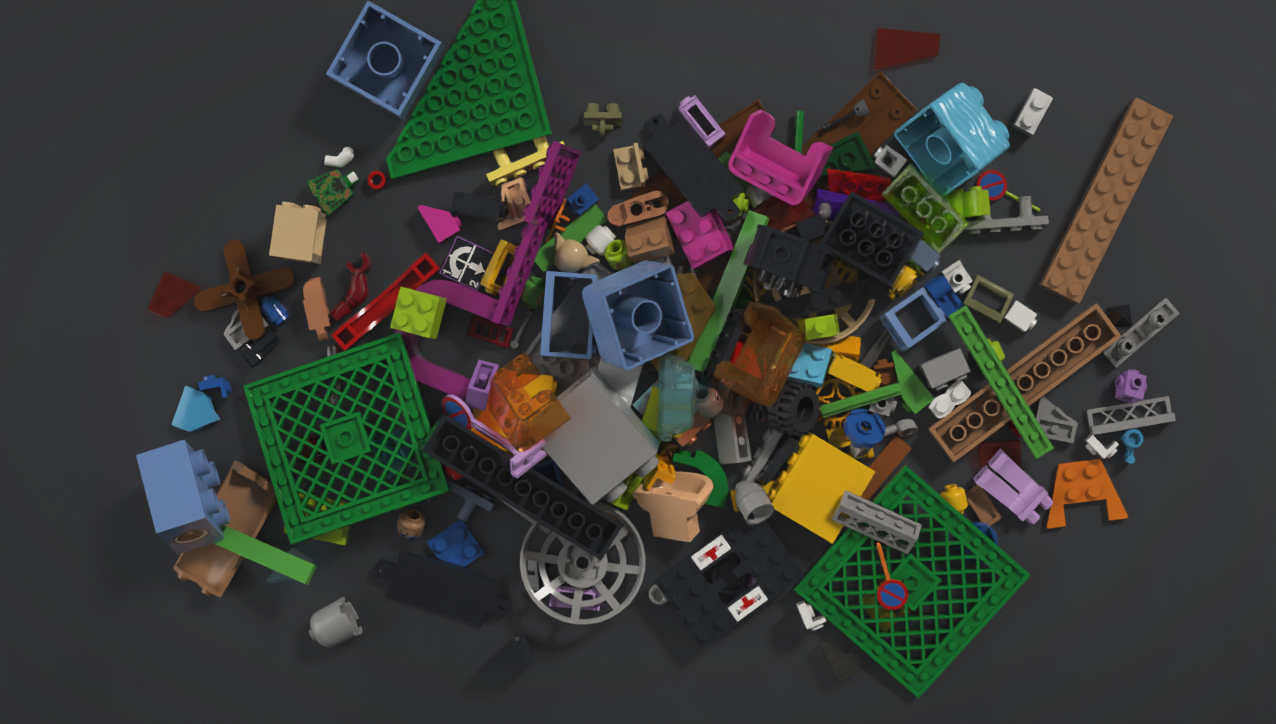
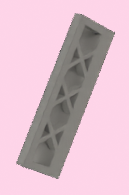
M1169 396L1141 400L1134 404L1124 403L1086 410L1090 435L1176 421L1175 413L1171 411ZM1165 401L1166 413L1157 414L1152 410L1157 402ZM1138 405L1147 409L1144 416L1140 418L1132 414V411ZM1116 409H1122L1127 413L1122 421H1116L1111 417ZM1109 410H1111V412H1110L1109 414H1106V413L1104 412V411H1109ZM1100 412L1106 416V419L1102 424L1094 425L1092 413ZM1129 415L1134 418V419H1129V420H1127V418L1129 417Z
M846 490L832 517L833 521L906 554L910 552L917 541L922 526ZM840 513L848 514L851 518L840 516ZM860 522H865L869 524V526H862ZM879 531H885L889 535H882ZM903 539L909 543L908 545H904L900 543L898 540Z

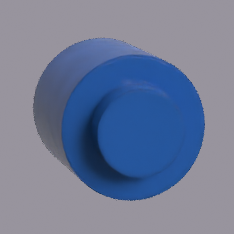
M268 295L260 302L261 312L276 327L289 318L287 309L276 296L271 298Z

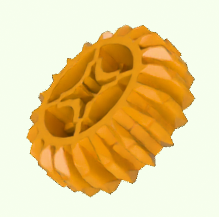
M826 373L827 380H824L822 388L832 383L831 393L827 396H819L818 402L828 404L830 402L824 399L832 398L834 394L838 395L837 398H846L842 397L839 393V383L847 387L851 396L861 394L862 392L855 393L854 390L858 387L851 386L850 383L835 376L831 378V375ZM817 387L815 389L816 394H819L822 388ZM860 407L848 410L840 417H837V414L823 417L819 408L817 422H820L823 418L825 419L823 422L825 427L829 421H831V428H835L836 422H838L840 427H843L842 420H845L851 411Z

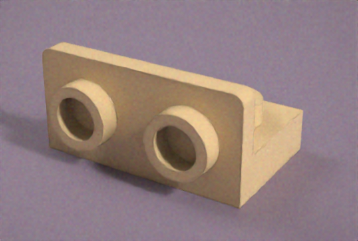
M633 143L634 146L613 149L621 191L646 187L645 180H649L647 168H642L641 160H645L643 147L639 148L638 143Z

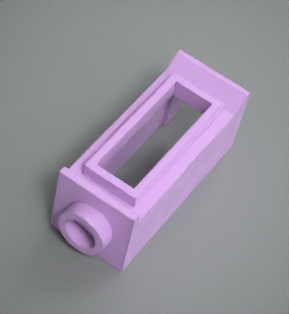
M696 95L692 98L688 96L680 102L679 112L710 150L719 139L722 138L724 140L726 138L725 132L697 99ZM695 105L715 129L708 136L688 112Z
M560 585L556 590L559 593H574L575 587ZM596 588L583 589V594L593 595V599L602 596ZM550 594L549 606L572 608V605L559 602L557 598ZM604 602L594 606L581 607V609L599 611L600 606L604 607Z

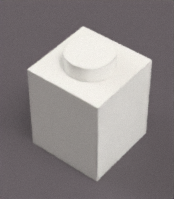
M1015 300L1005 313L1003 319L1022 332H1026L1027 329L1031 330L1036 324L1037 320L1035 317L1037 314Z

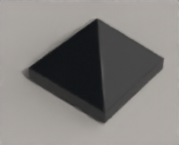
M1130 305L1108 307L1110 321L1114 327L1132 325Z

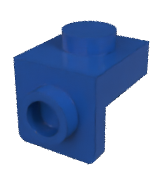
M215 375L203 377V381L198 382L200 390L220 387L223 399L229 398V393H232L230 381H226V377L216 378Z

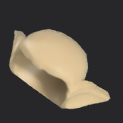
M558 232L554 234V250L556 253L553 262L560 271L576 273L580 269L588 268L600 262L598 258L588 255L587 249L580 242L573 239L565 240Z

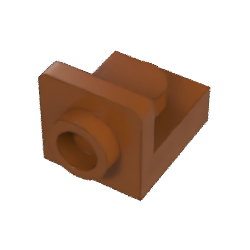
M888 359L876 360V365H872V370L881 374V383L878 388L896 383L894 362L889 363Z

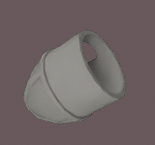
M747 480L741 481L737 485L736 507L738 511L742 512L747 524H759L772 515L774 507L766 491L759 484ZM751 513L755 516L753 520L748 519Z

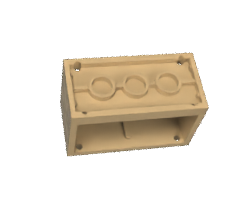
M282 202V205H276L269 256L285 260L321 264L327 215L322 213L323 210L311 205H303V208L290 202Z

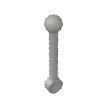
M529 308L526 310V317L515 340L510 344L512 348H518V341L529 318L534 315L533 309Z

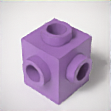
M1128 369L1126 372L1119 374L1115 381V399L1133 404L1143 400L1147 390V376L1139 374V371Z

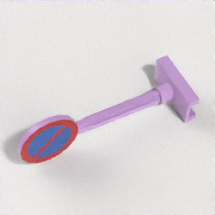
M447 395L442 399L441 405L445 415L469 430L472 428L476 429L484 436L513 453L514 457L510 459L511 475L518 479L547 456L546 452L542 450L546 440L538 437L525 448L521 445H516L485 424L474 419L469 407L459 397Z

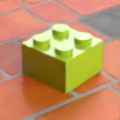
M400 287L390 328L437 339L447 298Z

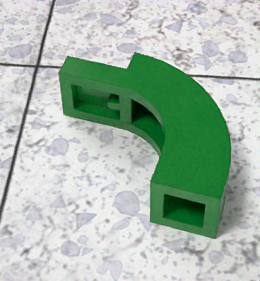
M697 449L695 457H691V452L679 450V453H674L672 461L694 466L712 480L714 487L705 504L725 509L728 499V482L719 463L707 453Z

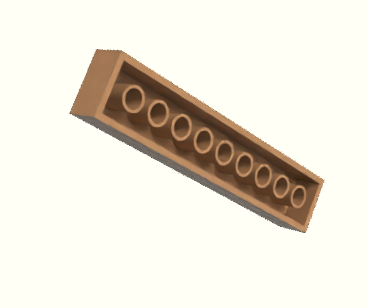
M1137 97L1132 99L1039 284L1040 286L1075 304L1081 302L1173 118L1172 115Z
M1094 303L1006 368V371L1027 405L1030 406L1122 336L1099 305ZM986 383L970 395L966 401L954 407L949 414L930 425L927 430L951 462H955L1011 419L989 383Z

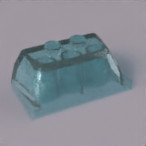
M671 353L659 356L657 437L662 441H671L672 436L682 434L693 427L694 414L697 413L698 408L697 400H695V392L698 391V379H695V368L683 357Z

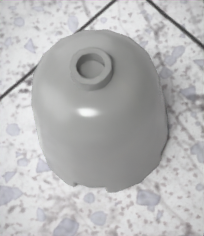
M345 597L334 601L312 615L310 618L311 629L309 634L313 641L317 640L320 645L331 648L362 634V627H358L355 621L359 617L349 601L347 603L344 602Z

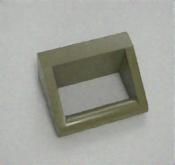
M977 274L962 303L964 306L966 305L968 308L996 323H1001L1014 294ZM977 284L1006 299L1000 312L971 298Z

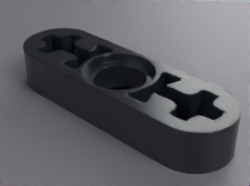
M787 434L756 476V480L764 486L767 485L796 447L800 437Z

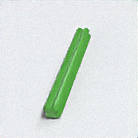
M894 383L821 405L820 411L823 417H828L901 394V388L898 383Z

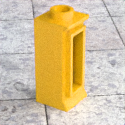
M500 240L480 282V285L486 287L485 292L496 296L502 285H505L508 278L506 273L509 266L513 265L515 260L514 251L517 246L505 240ZM508 253L512 254L499 283L495 284L494 282Z
M835 351L832 352L827 373L867 392L878 389L881 383V374L841 354L838 355Z

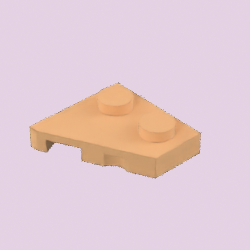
M523 177L502 185L501 201L507 202L508 215L503 222H499V231L524 222L525 216H523L526 205L530 204L531 198Z

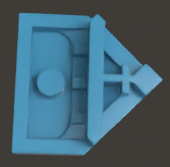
M185 386L171 425L189 432H200L204 427L219 422L220 418L214 410L212 397L207 396V393Z

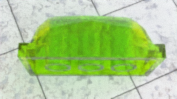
M912 164L882 193L885 199L912 226L924 232L923 238L938 254H941L969 225L963 216Z

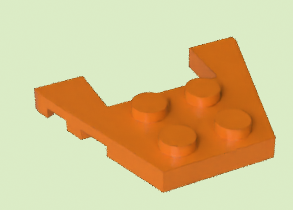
M1101 459L1058 464L1053 486V504L1049 507V515L1046 522L1047 529L1066 526L1063 505L1105 499L1109 521L1128 518Z

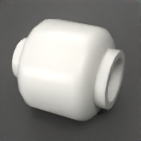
M597 225L586 235L585 239L588 244L585 247L593 255L597 253L600 256H604L605 249L610 242L614 241L616 236L606 225L604 227Z

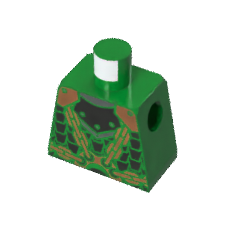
M337 169L306 183L326 215L330 217L354 196L350 187L360 180L354 170L342 176L341 172Z

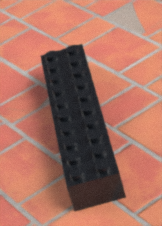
M441 413L420 447L421 451L600 561L623 526L617 520L532 468L518 479L511 475L510 459L513 456Z

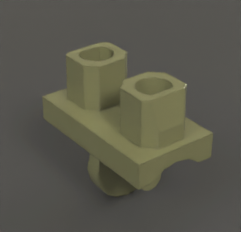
M588 103L586 112H584V126H592V131H600V137H605V131H613V127H622V112L619 111L617 103L607 104V112H599V104Z

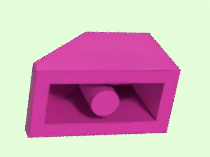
M423 205L417 207L440 244L461 231L459 226L462 223L456 214L452 216L450 212Z

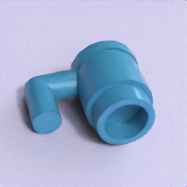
M1131 428L1124 430L1120 436V441L1126 448L1125 462L1129 464L1135 462V457L1133 456L1134 449L1140 447L1143 443L1142 433Z

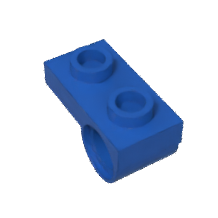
M941 273L923 285L931 293L934 302L943 310L947 319H949L948 316L964 306Z

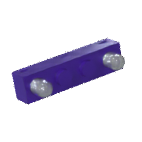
M817 189L812 203V215L820 214L822 219H835L849 195ZM866 199L898 217L897 205Z

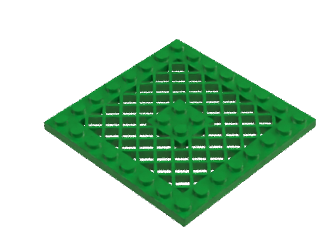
M401 332L243 386L291 545L451 492L442 463L420 450L421 445L431 431V426ZM387 360L389 366H387V365H385V364H383V363H381V362ZM373 365L369 373L362 370V368ZM379 365L387 369L383 379L374 376ZM353 372L350 380L342 376ZM359 372L367 375L363 386L354 382ZM390 374L392 375L394 385L387 382ZM372 378L381 382L375 393L367 389ZM333 379L330 386L322 383L324 381ZM339 379L348 382L343 393L335 389ZM314 385L311 393L303 390L304 388ZM320 385L328 389L323 400L315 396ZM352 385L361 389L356 400L347 396ZM385 385L393 388L389 399L380 396ZM365 391L374 395L369 406L360 402ZM294 392L291 400L283 396ZM300 392L308 395L304 406L296 403ZM332 392L341 395L336 406L328 403ZM396 394L398 395L401 406L393 402ZM313 398L322 402L316 413L308 409ZM346 398L354 402L349 413L340 409ZM378 398L386 402L382 412L373 409ZM280 399L289 402L284 413L276 409ZM293 405L302 409L297 420L289 416ZM326 405L334 408L329 419L321 416ZM358 405L367 409L363 417L361 412L354 413ZM391 405L399 408L395 419L386 415ZM306 411L315 415L310 426L301 422ZM371 411L380 415L375 426L366 422ZM275 412L282 415L279 423L277 422ZM338 412H341V413L347 415V416H344V417L335 419L336 416H337V414H338ZM402 414H404L407 426L399 422ZM287 418L295 422L290 433L282 429ZM319 418L327 422L320 425L322 432L314 429ZM384 418L392 421L388 432L379 429ZM397 424L406 428L401 439L392 435ZM299 425L308 429L303 439L295 436ZM365 425L373 428L369 437ZM312 431L321 435L316 446L307 442ZM377 431L386 435L381 446L372 442ZM281 432L288 435L285 443L283 442ZM408 434H410L413 445L405 442ZM293 438L301 442L296 452L288 449ZM390 438L399 442L394 452L385 448ZM323 441H325L328 452L320 449ZM403 444L412 448L407 459L398 455ZM305 445L314 448L309 459L300 455ZM371 445L379 448L374 459L366 455L373 452ZM318 451L327 455L322 465L313 462ZM383 451L392 455L387 466L378 462ZM287 452L294 455L291 463L289 462ZM415 453H416V456H417V460H418L419 465H417V464L411 462V460H412V458H413V456H414ZM358 457L355 465L346 462ZM396 457L405 461L400 472L391 468ZM298 458L307 462L302 472L294 469ZM363 458L372 461L367 472L359 469ZM330 460L332 465L338 464L335 472L326 468ZM311 464L320 468L315 479L306 475ZM344 464L352 468L347 479L339 475ZM376 464L385 468L380 479L371 475ZM409 464L418 468L413 479L404 475ZM324 471L333 475L328 485L319 482ZM356 471L365 475L361 485L352 482ZM389 471L398 475L393 486L384 481ZM293 472L300 475L297 482H295ZM402 477L411 481L398 486ZM304 478L313 482L308 492L300 488ZM337 478L345 481L341 492L332 488ZM369 478L378 481L373 492L365 488ZM317 484L326 488L321 499L312 495ZM350 484L358 488L353 499L345 495ZM382 484H384V485H386V486H388V487L391 488V489H388V490L379 492V490H380ZM330 491L339 495L334 505L325 501ZM362 491L370 494V496L359 499ZM299 492L306 495L303 502H301ZM343 497L351 501L349 503L339 506ZM310 498L319 501L314 512L305 508ZM323 504L326 505V506H328V507H330V508H332V509H329V510L320 512V510H321ZM305 512L311 514V516L306 517Z
M905 464L871 501L890 511L899 506V515L906 518H914V522L917 523L918 518L929 517V527L921 528L920 532H930V542H919L918 536L913 546L916 547V557L911 552L905 557V553L901 551V558L890 559V549L893 547L886 544L881 545L882 549H886L887 559H885V562L887 563L890 579L901 581L908 590V599L903 605L905 616L893 617V610H889L890 617L878 618V608L884 607L877 600L878 589L876 579L886 577L885 574H876L875 564H882L881 559L875 560L877 545H874V539L871 538V545L861 546L869 536L849 527L797 583L794 590L919 698L1031 575ZM908 495V496H909L910 498H912V499H904V498ZM913 503L914 514H902V504ZM917 504L928 513H917ZM932 517L936 519L942 526L933 527ZM860 522L862 526H869V524L865 522ZM879 531L880 534L889 535L885 531ZM933 531H944L945 541L934 542ZM948 531L951 534H953L958 540L949 541ZM900 539L902 544L908 545V543H904L903 539ZM960 544L961 555H949V545ZM945 545L946 555L934 556V546ZM964 545L974 554H964ZM930 546L931 556L920 557L919 547ZM860 550H871L872 560L860 561ZM857 551V561H848ZM976 558V568L965 569L964 559ZM979 558L989 567L980 568ZM961 559V569L950 570V560ZM946 560L947 570L935 571V561ZM921 561H931L932 571ZM890 563H899L891 572ZM872 564L873 574L861 575V565ZM857 565L858 575L846 576V566ZM843 567V576L833 577ZM980 572H991L992 582L981 583ZM995 572L999 575V578L996 581ZM965 573H976L977 583H966ZM950 574H962V584H951ZM937 575H947V585H938L942 580ZM873 579V589L862 590V580ZM847 580H858L859 590L847 591ZM832 581H843L844 591H832ZM828 582H829V591H828L826 588H824V586H825ZM977 587L978 597L966 598V588ZM981 587H989L981 596ZM962 588L963 598L952 599L951 589ZM948 589V599L937 600L936 590ZM933 591V600H925ZM859 594V604L848 605V595ZM862 594H874V604H863ZM844 595L845 605L835 596ZM967 602H976L967 612ZM952 603H963L964 613H952ZM937 604H948L949 614H938ZM922 605H934V614L923 615ZM919 606V615L908 616V607L915 611ZM875 608V618L864 619L863 609ZM850 609H860V618ZM962 617L953 627V618ZM949 618L950 628L938 629V619ZM934 619L935 629L924 630L923 620ZM920 620V630H909L908 621ZM894 621H905V631H894ZM879 622H890L891 632H879ZM866 623H875L876 632ZM939 633H948L939 642ZM924 634H935L936 643L924 644ZM906 635V645L895 646L894 636ZM909 635H920L921 644L910 645ZM891 636V645L882 637ZM934 648L925 658V649ZM921 649L922 659H910V650ZM897 650H907V659Z

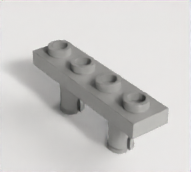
M1031 196L1019 197L1020 216L1018 218L993 219L991 215L978 216V219L975 221H964L963 231L969 230V234L981 233V229H989L990 233L1002 232V228L1009 227L1010 231H1022L1024 226H1031V230L1044 229L1043 225L1049 224V217H1034L1032 215Z
M1164 298L1102 353L1115 368L1118 367L1180 313L1167 298Z
M773 426L771 429H767L763 436L764 442L752 454L754 459L750 465L747 464L743 469L741 481L748 480L760 484L756 482V476L778 447L777 443L783 433L773 430ZM790 455L788 456V458L785 460V462H784L783 464H785V465L788 464L787 462H788V459H789ZM736 483L732 490L737 489L739 483Z

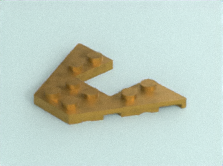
M694 273L676 275L693 330L694 340L651 360L669 389H673L702 332L707 327L709 319L717 308Z

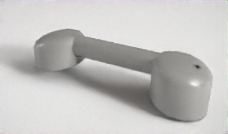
M903 419L896 422V424L885 427L886 430L883 437L896 432L899 437H910L915 435L919 429L913 420ZM852 444L849 445V449L856 460L871 450V448H855Z

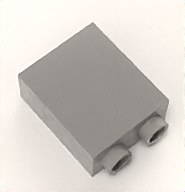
M595 367L590 369L530 419L526 428L535 440L538 437L546 440V444L542 448L592 505L602 497L608 504L613 502L627 489L623 482L625 478L634 471L642 478L659 463L655 454H657L660 442Z

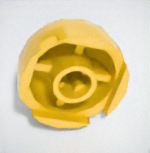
M910 261L894 290L889 289L890 295L888 296L892 300H896V294L901 297L918 283L916 280L918 276L923 278L925 273L920 267Z

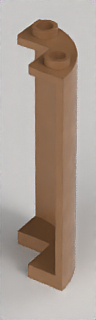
M236 460L216 492L218 500H224L229 512L230 523L225 526L252 538L257 536L277 501L272 481ZM210 544L182 553L173 569L178 573L177 577L181 580L196 582L202 588V593L209 597L216 595L221 598L244 557L215 544Z

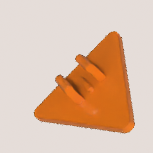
M564 199L546 240L547 242L550 241L555 228L561 231L566 230L557 225L558 222L560 223L559 218L570 221L568 217L561 215L567 202L566 199Z

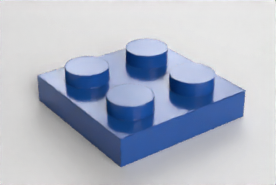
M461 519L427 541L438 559L462 567L467 566L485 553L465 522Z

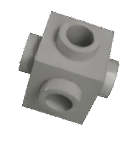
M894 397L884 399L886 405L882 408L879 407L878 402L866 406H868L867 410L871 411L873 416L877 414L883 419L884 415L889 416L890 412L894 413L897 401H894Z

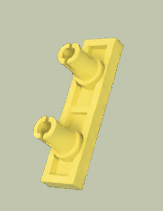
M546 138L533 140L537 152L513 163L510 162L505 148L493 151L499 169L486 174L491 186H501L512 177H522L527 173L526 171L533 168L537 170L540 169L542 164L545 165L547 159L546 151L549 147Z

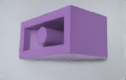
M478 360L467 389L465 403L467 406L486 411L498 372V364Z

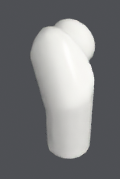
M345 147L338 156L326 155L324 165L345 167L353 160V149Z

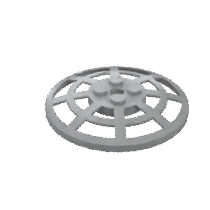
M597 501L592 506L613 515L625 525L609 547V549L613 545L617 547L620 564L608 563L606 554L600 561L555 532L550 533L540 553L528 551L533 535L542 525L537 521L533 523L524 538L520 552V570L525 589L533 602L542 611L561 622L573 625H590L609 620L621 613L632 602L641 587L645 573L646 557L640 535L624 514L603 502ZM629 533H631L637 546L639 566L626 565V554L620 540ZM558 537L564 545L559 556L547 554L550 544ZM583 557L588 560L589 565L587 568L580 569L576 563L579 558ZM526 559L539 561L540 575L545 586L536 593L528 579ZM545 563L558 564L560 576L551 582L546 574ZM606 571L618 572L615 583L608 590L601 580L605 576ZM625 573L637 574V580L631 593L623 603L619 604L613 597V594L621 586ZM565 582L575 587L574 599L563 596L556 588ZM595 586L602 595L592 600L582 601L583 589ZM551 593L561 602L572 605L571 618L554 612L541 599ZM606 600L613 609L611 612L596 618L579 619L581 607L594 606Z

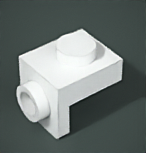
M1089 435L1084 439L1087 443L1086 449L1092 455L1097 454L1102 459L1112 457L1117 452L1116 447L1119 445L1116 441H1112L1105 448L1093 435Z

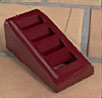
M472 316L466 335L508 349L514 329L478 316ZM478 322H481L478 334H476L475 330ZM487 324L489 328L485 337L483 333ZM494 327L498 328L495 338L491 339ZM502 330H505L506 332L503 341L500 342L499 339L501 336Z

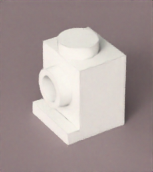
M888 145L884 149L879 147L873 155L876 159L874 161L875 165L892 178L896 176L907 161V159ZM884 158H891V164H885Z
M960 260L940 272L947 279L955 293L959 291L962 294L971 288L969 283L972 282V279L962 266ZM957 274L962 276L961 282L955 281Z

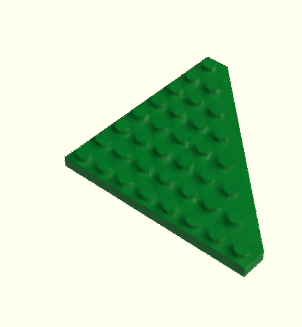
M517 0L476 1L466 23L460 29L451 49L448 50L441 62L439 70L433 76L424 96L418 102L409 122L402 130L397 143L386 158L392 180L552 135Z

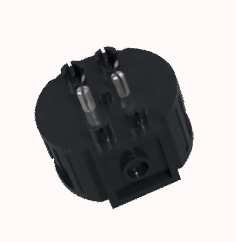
M758 224L756 228L757 233L753 243L749 246L743 265L759 272L760 275L757 279L759 281H762L764 275H766L763 281L765 282L764 288L771 290V288L773 289L776 286L775 290L779 291L783 287L785 290L783 295L786 296L788 294L787 297L793 296L795 288L797 290L794 297L799 298L801 289L822 294L829 277V268L837 254L803 238Z

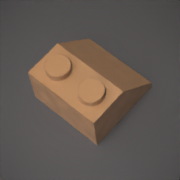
M667 215L626 225L625 241L628 257L634 264L675 254Z

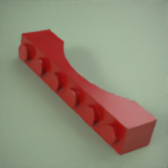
M425 253L385 291L345 322L331 336L344 351L351 349L395 310L400 287L416 290L434 277L441 268L429 254Z

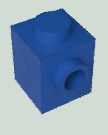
M586 183L567 198L569 201L567 207L574 215L576 213L582 215L600 200Z

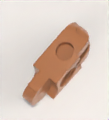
M652 191L612 206L608 211L607 217L612 225L619 227L662 216L668 210L669 200L663 192ZM655 200L661 203L659 208L653 207ZM635 204L643 208L642 213L638 216L633 215L630 210Z
M321 277L311 278L303 287L305 299L303 304L309 330L316 329L319 342L328 340L326 327L330 326L329 320L331 318Z

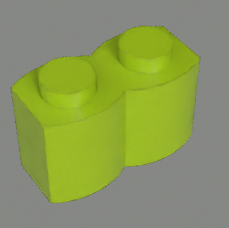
M982 186L969 187V191L964 192V188L955 189L945 196L947 219L991 215L989 191L982 190Z

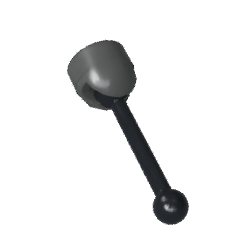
M864 99L855 104L853 112L829 124L824 123L822 129L828 131L830 127L854 115L858 117L870 115L871 113Z

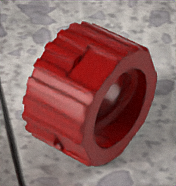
M373 171L367 177L371 188L378 190L385 186L386 177L382 172ZM376 175L382 179L379 185H375L372 182L373 177Z

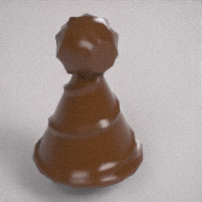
M660 433L664 435L660 444V456H670L672 458L673 454L679 450V447L665 436L666 434Z

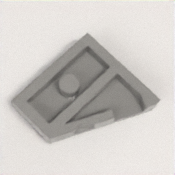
M1044 396L1039 398L1035 418L1048 439L1074 444L1078 423L1049 402Z

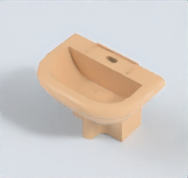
M675 470L676 479L672 485L657 478L651 489L647 490L643 481L632 493V496L637 499L639 506L643 510L650 513L653 536L691 542L700 532L697 512L706 503L713 490L712 480L702 474Z

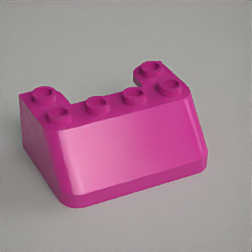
M760 109L750 114L729 160V170L734 175L788 204L797 205L805 199L820 177L833 147L823 142H816L811 145L806 156L771 138L775 128V120L772 115Z

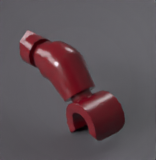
M361 252L360 255L363 259V265L359 269H356L351 262L346 263L347 268L354 273V276H351L350 288L345 296V301L341 300L330 312L331 316L337 321L344 314L348 316L353 311L352 307H356L359 303L362 304L368 296L367 276H364V274L370 271L372 261L369 255Z

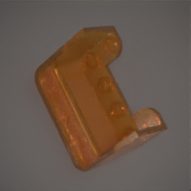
M750 301L744 312V321L752 330L735 364L722 360L717 365L713 375L730 390L760 405L770 407L776 402L804 346L805 335L776 307Z
M525 351L496 371L488 402L489 411L511 445L518 452L528 450L571 419L568 412L551 390H542L532 398L529 396L524 386L540 376L541 372Z

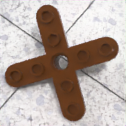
M230 240L224 246V255L231 279L230 283L197 293L194 298V305L198 310L208 312L237 303L245 336L252 340H258L264 335L265 326L257 297L291 287L295 276L288 268H279L252 276L244 245L238 240ZM245 283V290L238 293L239 286Z

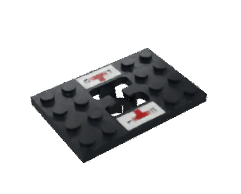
M751 513L748 517V519L752 520L755 518L753 513ZM742 516L657 577L654 582L699 645L704 649L805 575L766 520L759 524L749 525ZM731 552H735L741 562L739 564L737 561L726 560L724 557ZM724 563L736 564L737 567L732 572L737 579L742 576L741 584L733 590H724L727 585L722 578L715 582L716 569L722 567ZM711 566L713 568V583H709L703 576V573ZM745 573H750L755 579V584L748 589L744 585ZM720 591L726 594L731 593L734 599L724 604L718 597V593Z

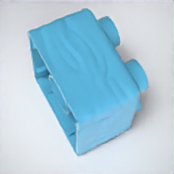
M959 83L894 132L897 140L940 197H945L1005 153L1010 146L1008 142L1009 132L1006 126L998 120H993L983 107L984 98L981 92L973 86H967L965 83Z

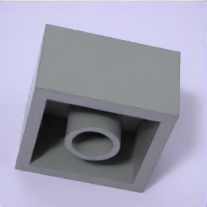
M960 348L918 365L927 387L934 388V390H940L948 386L947 382L953 380V382L960 381L967 377L966 373L970 372Z

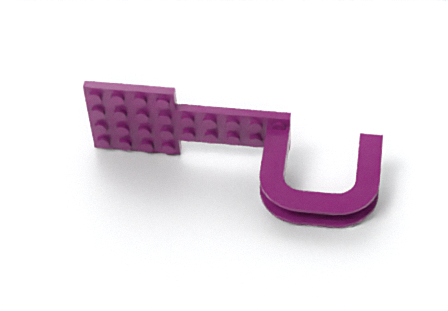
M553 141V144H550L547 148L545 165L542 164L539 169L538 176L540 178L538 183L533 186L531 191L532 199L530 204L526 205L523 216H525L523 221L528 222V225L523 228L521 233L523 239L514 251L515 260L513 265H510L507 270L506 277L508 278L505 285H502L500 288V299L446 280L429 281L419 286L416 290L447 298L446 303L487 318L497 324L510 326L547 228H552L582 152L556 141ZM396 329L395 334L402 333L416 381L466 400L471 378L427 361L419 351L421 336Z

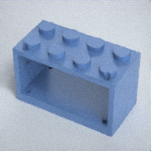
M546 271L540 355L592 359V355H596L597 343L593 342L594 333L590 320L587 355L572 354L573 351H564V353L550 352L556 277L569 278L570 280L588 279L595 283L600 279H597L598 276L594 274Z

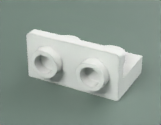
M804 600L796 602V606L807 629L811 628L814 631L823 627L826 619L822 614L814 617L815 614L809 603L806 604Z

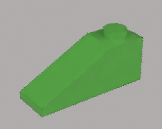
M893 350L890 354L892 362H894L893 367L896 381L901 388L900 398L903 401L901 405L908 414L910 412L916 414L935 398L897 351Z

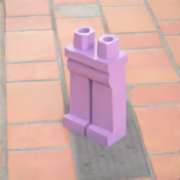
M1000 448L988 461L990 467L985 465L973 479L976 484L984 488L1018 515L1019 519L1022 521L1026 520L1034 525L1040 518V515L1034 509L1039 504L1047 510L1053 504V501L1046 489L1035 482ZM994 471L999 473L1004 479H1006L1011 485H1013L1018 490V492Z

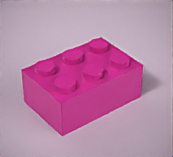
M687 201L666 212L692 269H701L733 251L734 246L715 210L701 218Z

